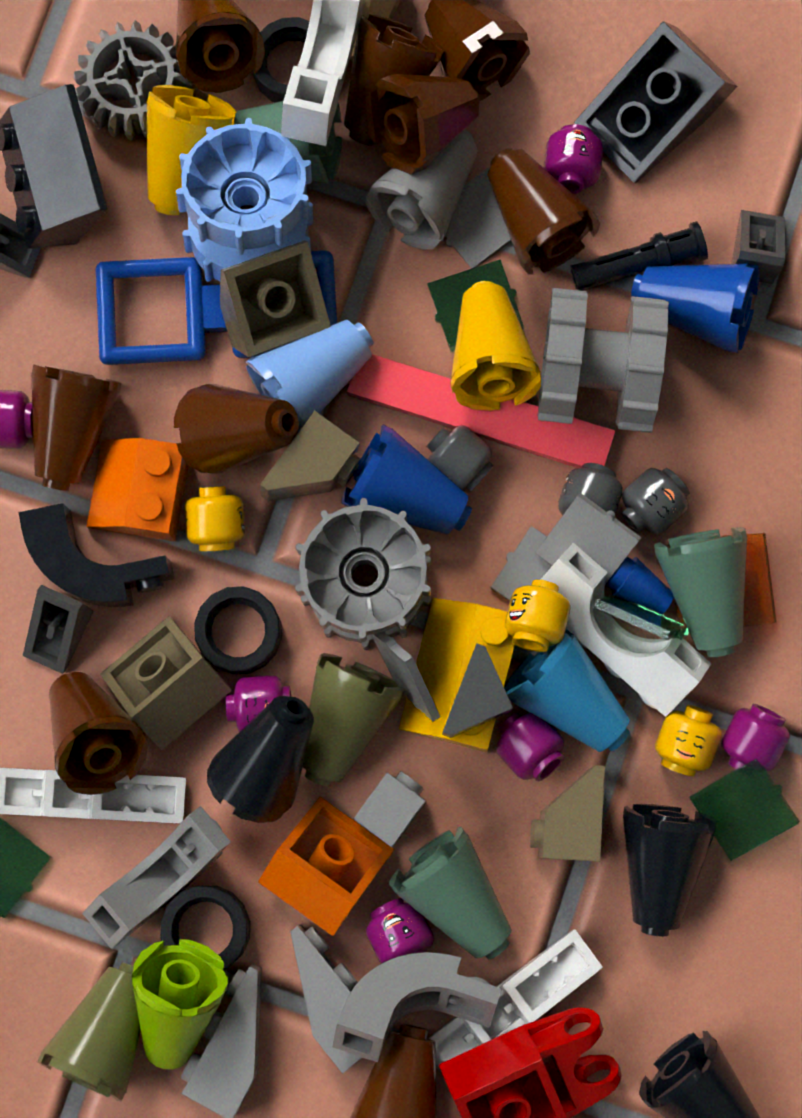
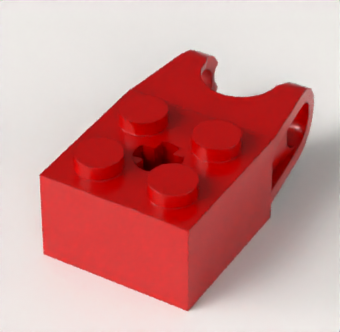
M583 1007L568 1009L524 1024L439 1064L462 1118H572L616 1090L622 1077L619 1064L612 1056L587 1055L580 1057L592 1048L603 1033L600 1016L594 1010ZM587 1022L591 1024L582 1032L573 1035L568 1034L569 1030L578 1023ZM597 1071H610L608 1076L601 1081H587V1078Z

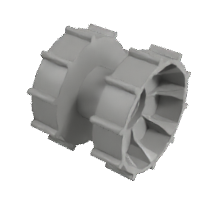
M552 288L542 363L538 420L572 424L578 387L618 391L616 413L618 429L652 433L656 413L658 412L664 374L669 301L631 296L625 332L585 328L588 297L586 291Z
M366 498L360 500V505L345 507L331 514H328L325 510L321 511L322 520L311 531L304 545L300 543L296 545V550L301 555L299 565L301 584L296 585L295 590L301 596L303 605H311L327 638L335 634L348 641L362 643L364 650L370 648V643H375L371 634L385 632L389 637L400 634L402 638H406V628L416 619L423 605L427 607L431 605V588L427 585V568L431 566V558L429 557L431 546L429 544L422 545L415 530L407 523V513L405 511H401L397 515L385 508L368 505ZM370 565L374 567L378 572L376 582L368 587L356 585L352 581V575L359 566Z

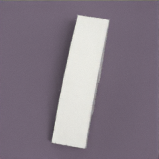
M0 768V814L181 824L184 816L186 778L136 775L130 780L127 775L115 783L117 789L113 791L86 795L70 790L66 783L60 779L56 770Z
M575 929L496 986L502 988L490 1028L455 1017L428 1038L436 1041V1068L442 1076L439 1064L517 1027L534 1022L603 968Z

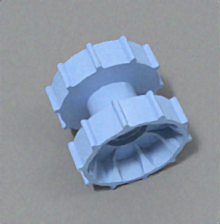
M246 118L245 124L228 125L216 130L210 126L207 127V135L199 140L188 154H180L182 188L176 190L179 212H187L188 230L182 232L185 251L187 253L193 252L198 264L204 269L207 282H210L213 278L220 281L221 269L304 240L308 242L311 251L308 226L314 223L313 204L309 202L306 185L312 182L311 161L302 159L297 148L290 142V138L283 137L281 133L268 127L252 124V119ZM245 205L254 206L251 209H240V207Z

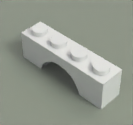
M313 0L303 52L298 66H293L283 101L281 136L326 146L365 0Z
M573 542L540 580H546L559 586L558 592L568 599L571 610L566 628L574 634L580 645L588 648L604 662L605 667L612 675L622 678L637 691L641 700L646 705L657 709L666 717L701 681L712 663L677 633L665 638L647 639L633 635L622 628L611 616L605 602L604 585L608 572Z

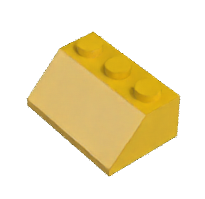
M433 598L416 665L441 717L433 722L407 698L399 730L482 752L488 751L496 718L452 738L442 735L476 643L486 647L504 687L515 646L512 642L513 637L508 634L505 628L507 611L475 603Z

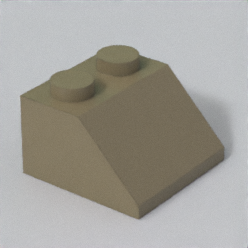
M304 240L221 269L220 308L232 347L247 357L331 327L307 241Z
M314 410L260 484L261 496L267 501L331 492L337 482L344 487L359 467L358 463L361 458L357 456L360 443Z
M170 616L164 619L100 674L128 715L161 750L173 740L181 737L187 728L208 710L216 707L221 699L232 691Z
M595 765L588 769L540 812V820H532L530 848H538V858L600 862L605 766Z

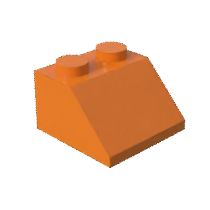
M144 438L102 440L86 527L175 542L189 467L180 455L177 444Z
M319 797L277 849L258 883L334 936L394 849L325 799Z

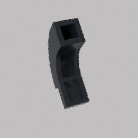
M63 503L18 512L24 542L35 564L49 580L77 599L106 607L134 606L131 588L137 587L139 593L156 591L165 587L164 581L174 579L172 563L166 555L120 565H103L87 559L80 550L76 540L71 510Z

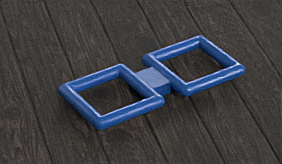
M327 250L311 251L315 269L317 268V277L330 325H334L337 323L334 258L331 252ZM195 257L103 261L96 266L99 359L103 364L121 365L201 360L206 354L205 333L227 332L220 308V285L202 284V267L198 264ZM184 275L188 343L117 347L114 279ZM232 347L236 357L251 358Z

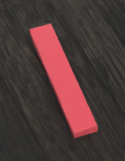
M374 354L353 376L347 389L348 396L453 429L457 426L465 425L478 437L576 468H581L585 463H596L605 466L615 434V430L574 417L572 424L540 421L537 416L538 406L526 402L515 406L514 399L500 402V410H474L460 405L456 401V394L452 393L450 378Z

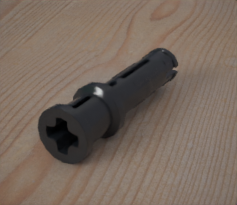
M695 221L690 223L687 229L668 235H663L659 232L650 237V242L604 255L587 262L570 265L576 289L584 291L644 272L647 267L672 266L695 258L703 261L708 259V251L699 223Z

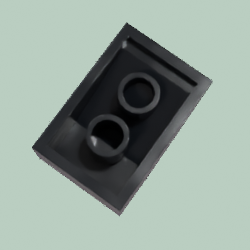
M663 21L574 123L590 128L602 141L603 152L634 183H637L701 126L737 88V85L678 27Z

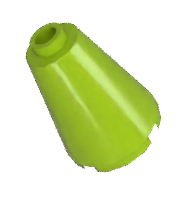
M180 939L179 945L164 946V941L155 942L141 951L134 963L132 985L144 1052L148 1061L156 1067L176 1069L188 1062L226 994L228 976L226 977L223 970L224 962L217 953L206 945L186 939Z

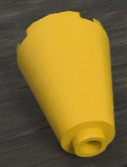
M157 85L153 87L152 92L149 91L147 98V198L155 204L154 208L158 212L176 216L180 214L176 190L182 188L180 154H188L194 145L207 135V127L210 126L216 130L228 125H234L236 110L229 103L208 94L207 102L193 97L195 89L173 85Z
M491 281L477 282L463 294L450 380L452 393L456 394V401L460 405L474 410H500V402L514 399L515 406L522 404L535 396L541 387V371L505 288Z

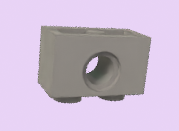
M401 771L396 778L386 773L353 819L388 845L394 847L425 805L426 801L419 796L424 789Z

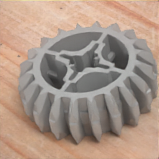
M136 20L133 22L131 30L125 31L123 25L117 22L115 26L116 34L109 36L108 32L100 30L99 35L102 40L100 44L87 40L86 47L91 55H78L77 61L82 69L74 72L75 82L80 85L75 91L78 100L84 102L81 106L84 114L88 117L94 116L93 122L97 128L101 129L108 125L109 134L114 137L124 128L127 139L132 141L136 136V130H142L145 138H147V98L149 91L152 92L154 86L165 84L192 89L193 82L187 78L185 79L180 73L176 61V45H173L174 40L171 34L166 32L159 36L158 28L153 23L145 32H142L141 25ZM134 54L154 57L160 63L155 64L154 60L140 61L134 57ZM119 59L117 66L113 70L105 72L112 63ZM130 67L133 68L134 74L139 80L136 83L138 91L136 95L128 81L131 78ZM113 98L114 101L126 100L132 103L134 108L118 107L105 99Z

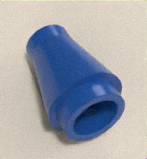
M627 556L605 584V586L613 590V596L652 609L660 615L666 612L674 599L671 589L637 557L631 559Z

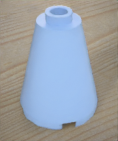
M344 320L317 333L252 356L245 362L248 364L246 370L260 395L285 400L294 407L298 416L299 432L314 410L320 414L371 358L372 354L369 347L374 343L370 334L361 323L358 322L353 325L349 320Z

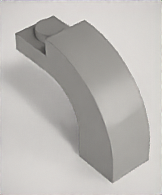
M200 806L190 813L149 856L100 893L82 914L109 947L113 949L198 878L223 854L222 851L231 841L222 832L220 825Z
M423 952L390 959L369 971L350 992L337 1022L332 1047L378 1062L386 1037L393 1025L404 1016L422 1010L444 1012L490 1028L502 988L490 985L489 982L479 977H466L457 974L461 957Z

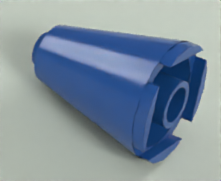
M741 263L647 267L643 275L637 274L635 276L631 296L669 301V325L725 351L738 353V350H742L754 313L751 305L753 295H757L759 266Z
M385 424L381 426L380 434L376 432L358 463L359 467L353 475L355 476L354 480L357 481L354 488L346 487L341 500L343 505L351 507L360 505V500L366 498L368 505L385 508L397 515L401 511H405L409 525L448 535L453 528L460 531L472 511V507L466 505L469 496L393 428Z

